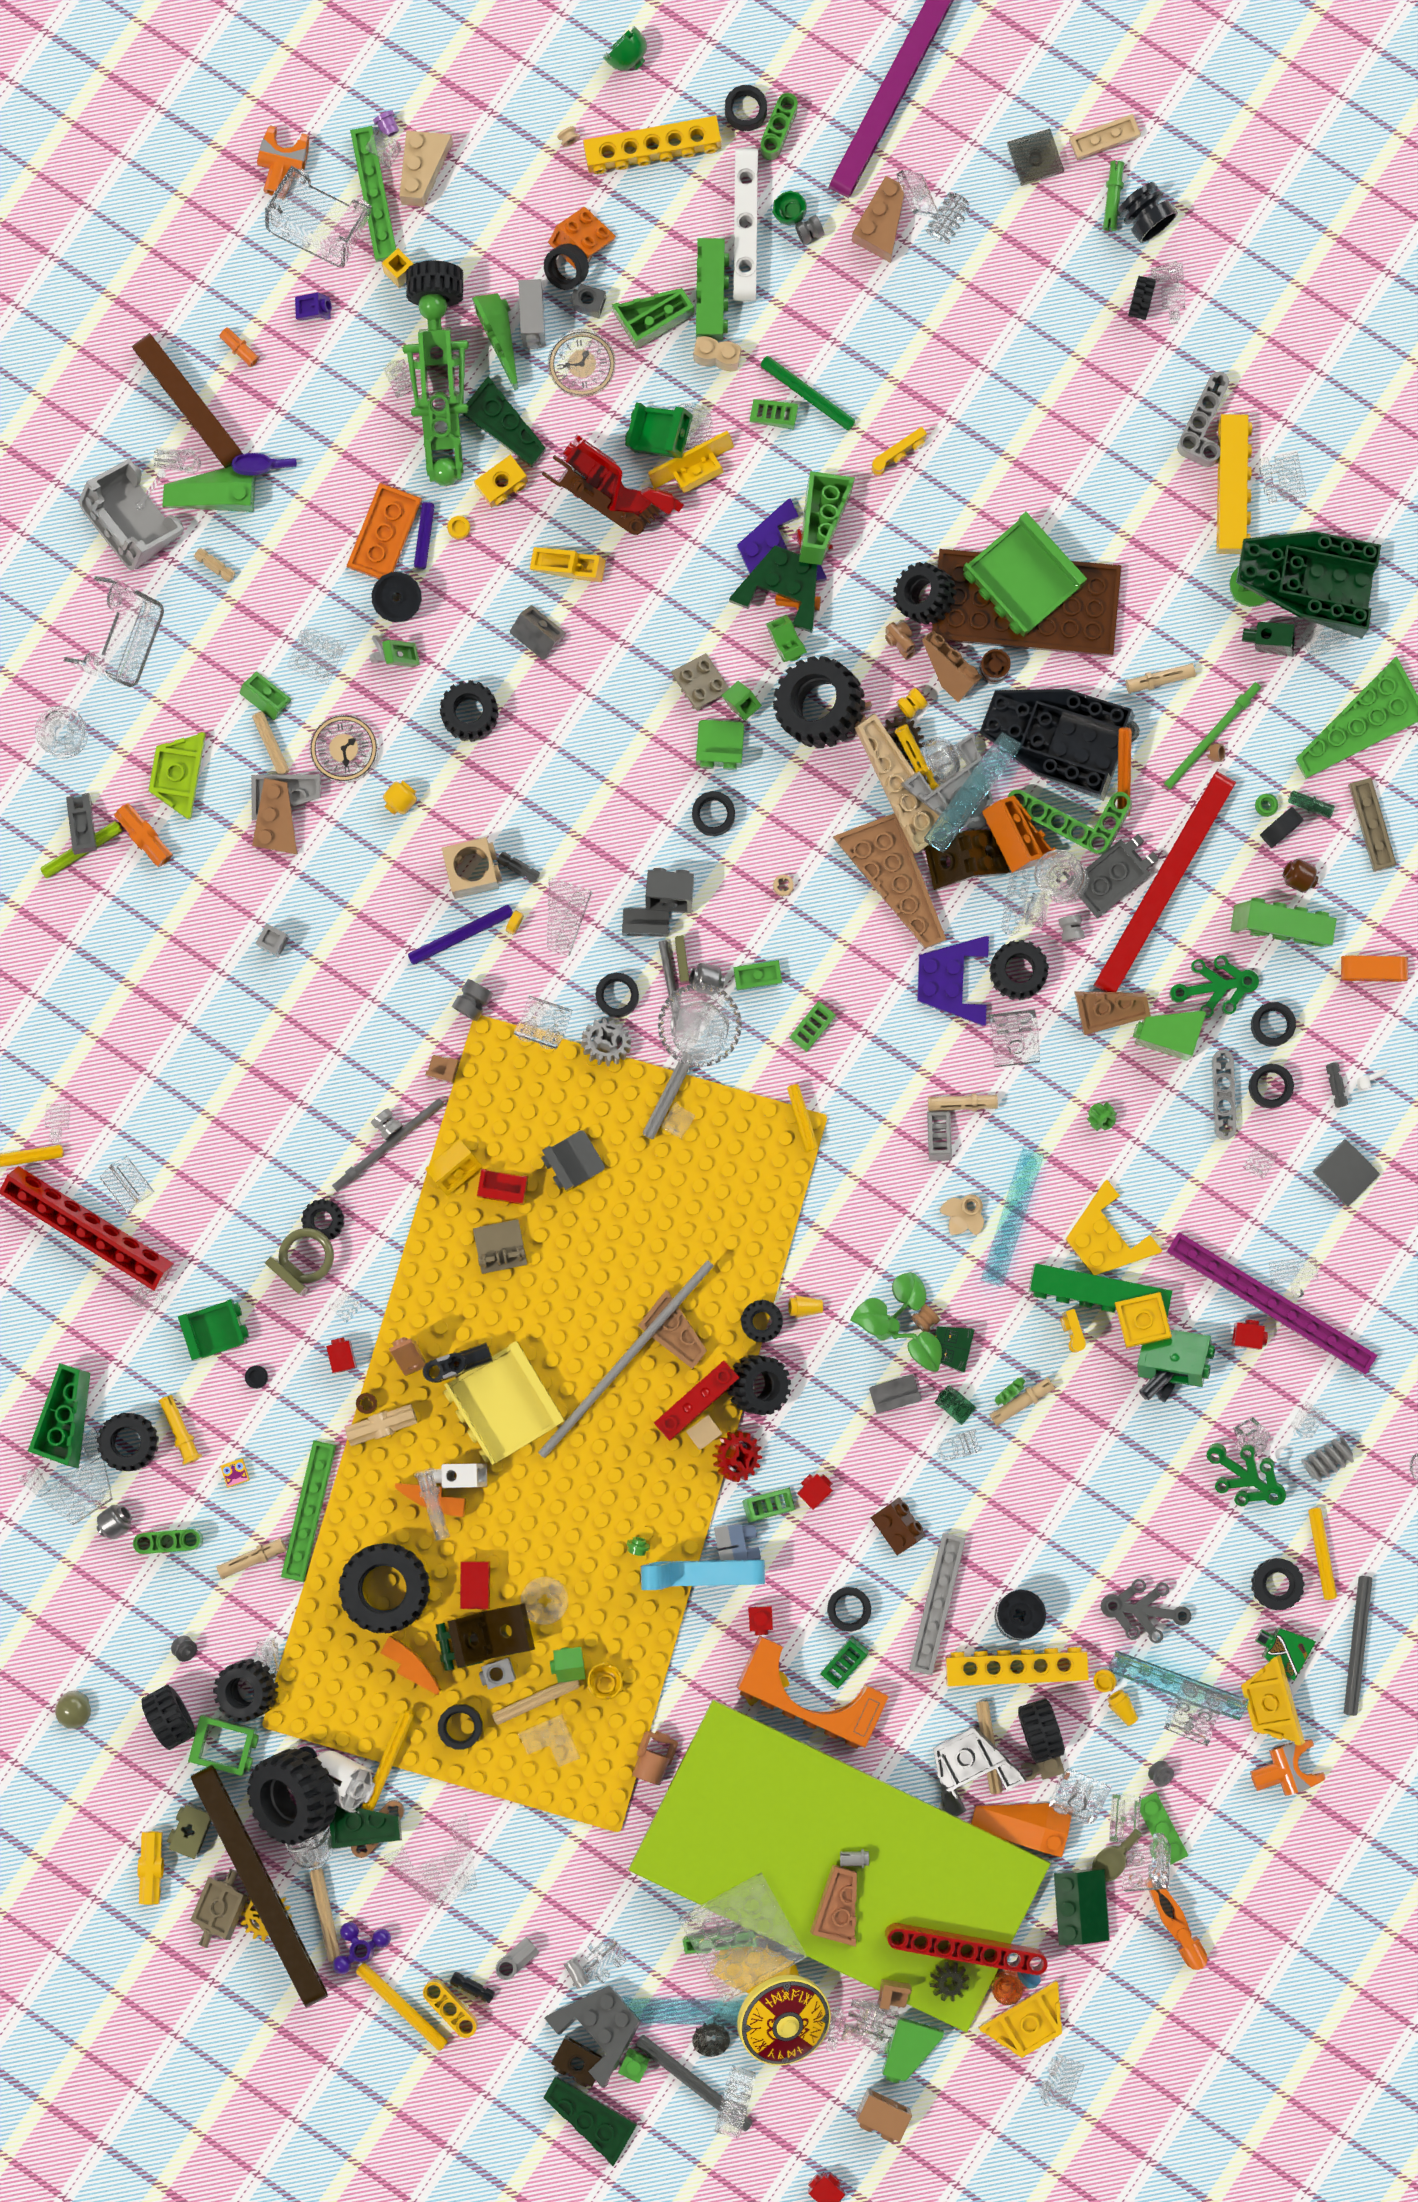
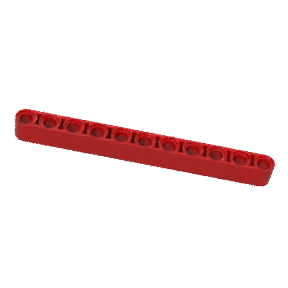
M1218 771L1214 773L1093 986L1104 992H1117L1236 781Z

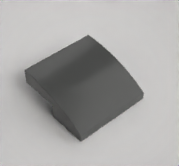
M1345 1139L1312 1171L1326 1188H1329L1347 1207L1380 1175L1371 1163Z

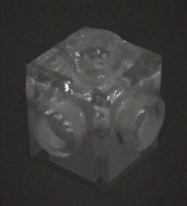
M1254 1417L1233 1427L1237 1438L1235 1444L1239 1451H1241L1244 1445H1251L1255 1449L1254 1457H1257L1271 1449L1268 1441L1270 1438L1268 1430ZM1244 1451L1246 1455H1251L1250 1451Z

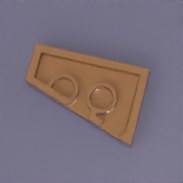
M264 778L252 846L297 855L298 850L295 840L288 782Z
M1074 991L1084 1035L1151 1016L1145 993Z
M667 1289L639 1323L638 1326L645 1331L673 1299ZM679 1307L652 1336L692 1369L707 1352Z

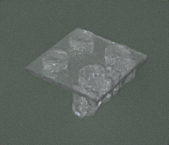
M305 626L304 630H301L298 635L299 641L286 667L328 685L347 644Z

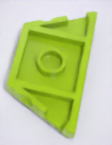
M205 732L197 733V735L188 738H180L172 743L158 745L154 755L148 791L188 820L192 818L206 737Z

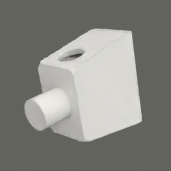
M442 1464L441 1469H431L430 1480L431 1483H442V1488L487 1487V1464Z

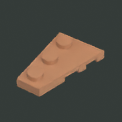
M832 1865L810 1930L812 1935L856 1947L855 1902L857 1896V1873L854 1870Z

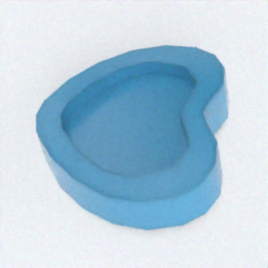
M1017 1972L1020 1981L1029 1989L1036 1988L1041 1982L1040 1975Z

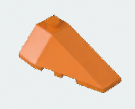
M1052 1803L975 1806L971 1824L1003 1840L1062 1858L1069 1833L1072 1809Z

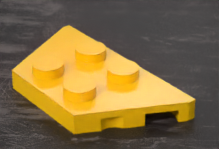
M1277 1655L1241 1685L1253 1731L1269 1734L1280 1740L1284 1738L1295 1742L1294 1744L1302 1745L1305 1743L1281 1655Z
M1056 1980L978 2026L981 2032L987 2034L1019 2057H1025L1062 2034L1058 1982Z

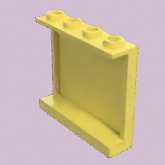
M517 1341L492 1356V1363L467 1371L451 1382L444 1384L446 1390L443 1392L450 1403L455 1402L458 1410L455 1411L462 1423L467 1422L470 1430L467 1431L474 1443L478 1441L482 1448L479 1453L485 1463L490 1461L492 1465L565 1422Z

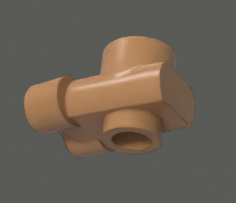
M904 621L897 625L894 622L886 626V641L891 647L895 645L905 660L910 659L915 654L914 648L916 646L910 639L913 636L911 629Z

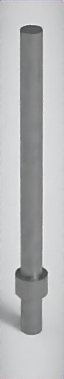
M440 1098L435 1100L355 1167L351 1166L345 1171L346 1174L337 1180L332 1187L339 1192L351 1181H356L360 1177L359 1174L443 1107L445 1104Z

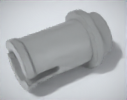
M864 1849L856 1852L840 1851V1867L862 1866L864 1868V1866H869V1851H864Z
M577 1957L563 1964L574 1982L572 1985L576 1986L577 1989L589 1983V1975H585Z

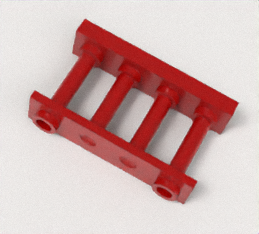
M723 1360L660 1416L654 1424L671 1441L739 1379V1376Z

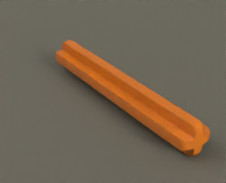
M1120 728L1118 740V792H1124L1130 797L1132 731L1130 728ZM1124 797L1118 798L1117 809L1125 808L1127 799Z

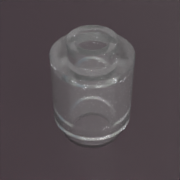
M1032 893V896L1027 897L1023 917L1026 926L1043 928V923L1047 919L1050 901L1045 899L1046 895Z

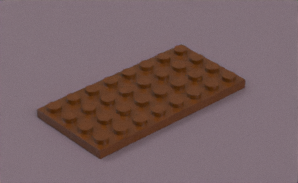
M939 548L937 567L952 577L951 580L956 585L953 587L956 590V595L953 596V599L956 601L954 605L951 604L950 606L951 612H946V617L943 620L938 618V623H932V631L934 630L937 634H940L945 641L1113 657L1121 565L1071 561L1087 578L1085 585L1023 637L1020 633L1017 635L1012 631L1005 616L1003 618L1000 617L994 610L995 605L990 599L986 601L978 591L980 588L975 583L971 584L963 575L964 564L970 563L981 552Z

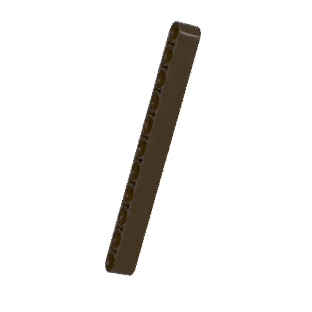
M210 1765L191 1775L192 1783L304 2006L308 2008L327 1998L326 1988L213 1765Z

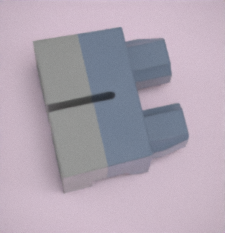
M742 1524L714 1528L718 1549L738 1545L736 1548L719 1550L720 1560L761 1559L759 1547L746 1549L745 1540L757 1538L755 1525L742 1526Z

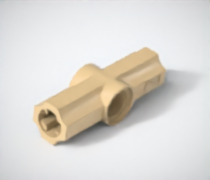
M412 1404L390 1412L384 1411L372 1415L367 1420L345 1427V1431L350 1445L354 1446L374 1438L376 1440L394 1434V1431L417 1424L418 1422Z

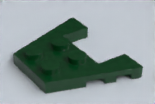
M775 545L730 596L729 602L749 609L757 588L800 603L793 626L812 633L814 629L817 564L799 562L800 554Z

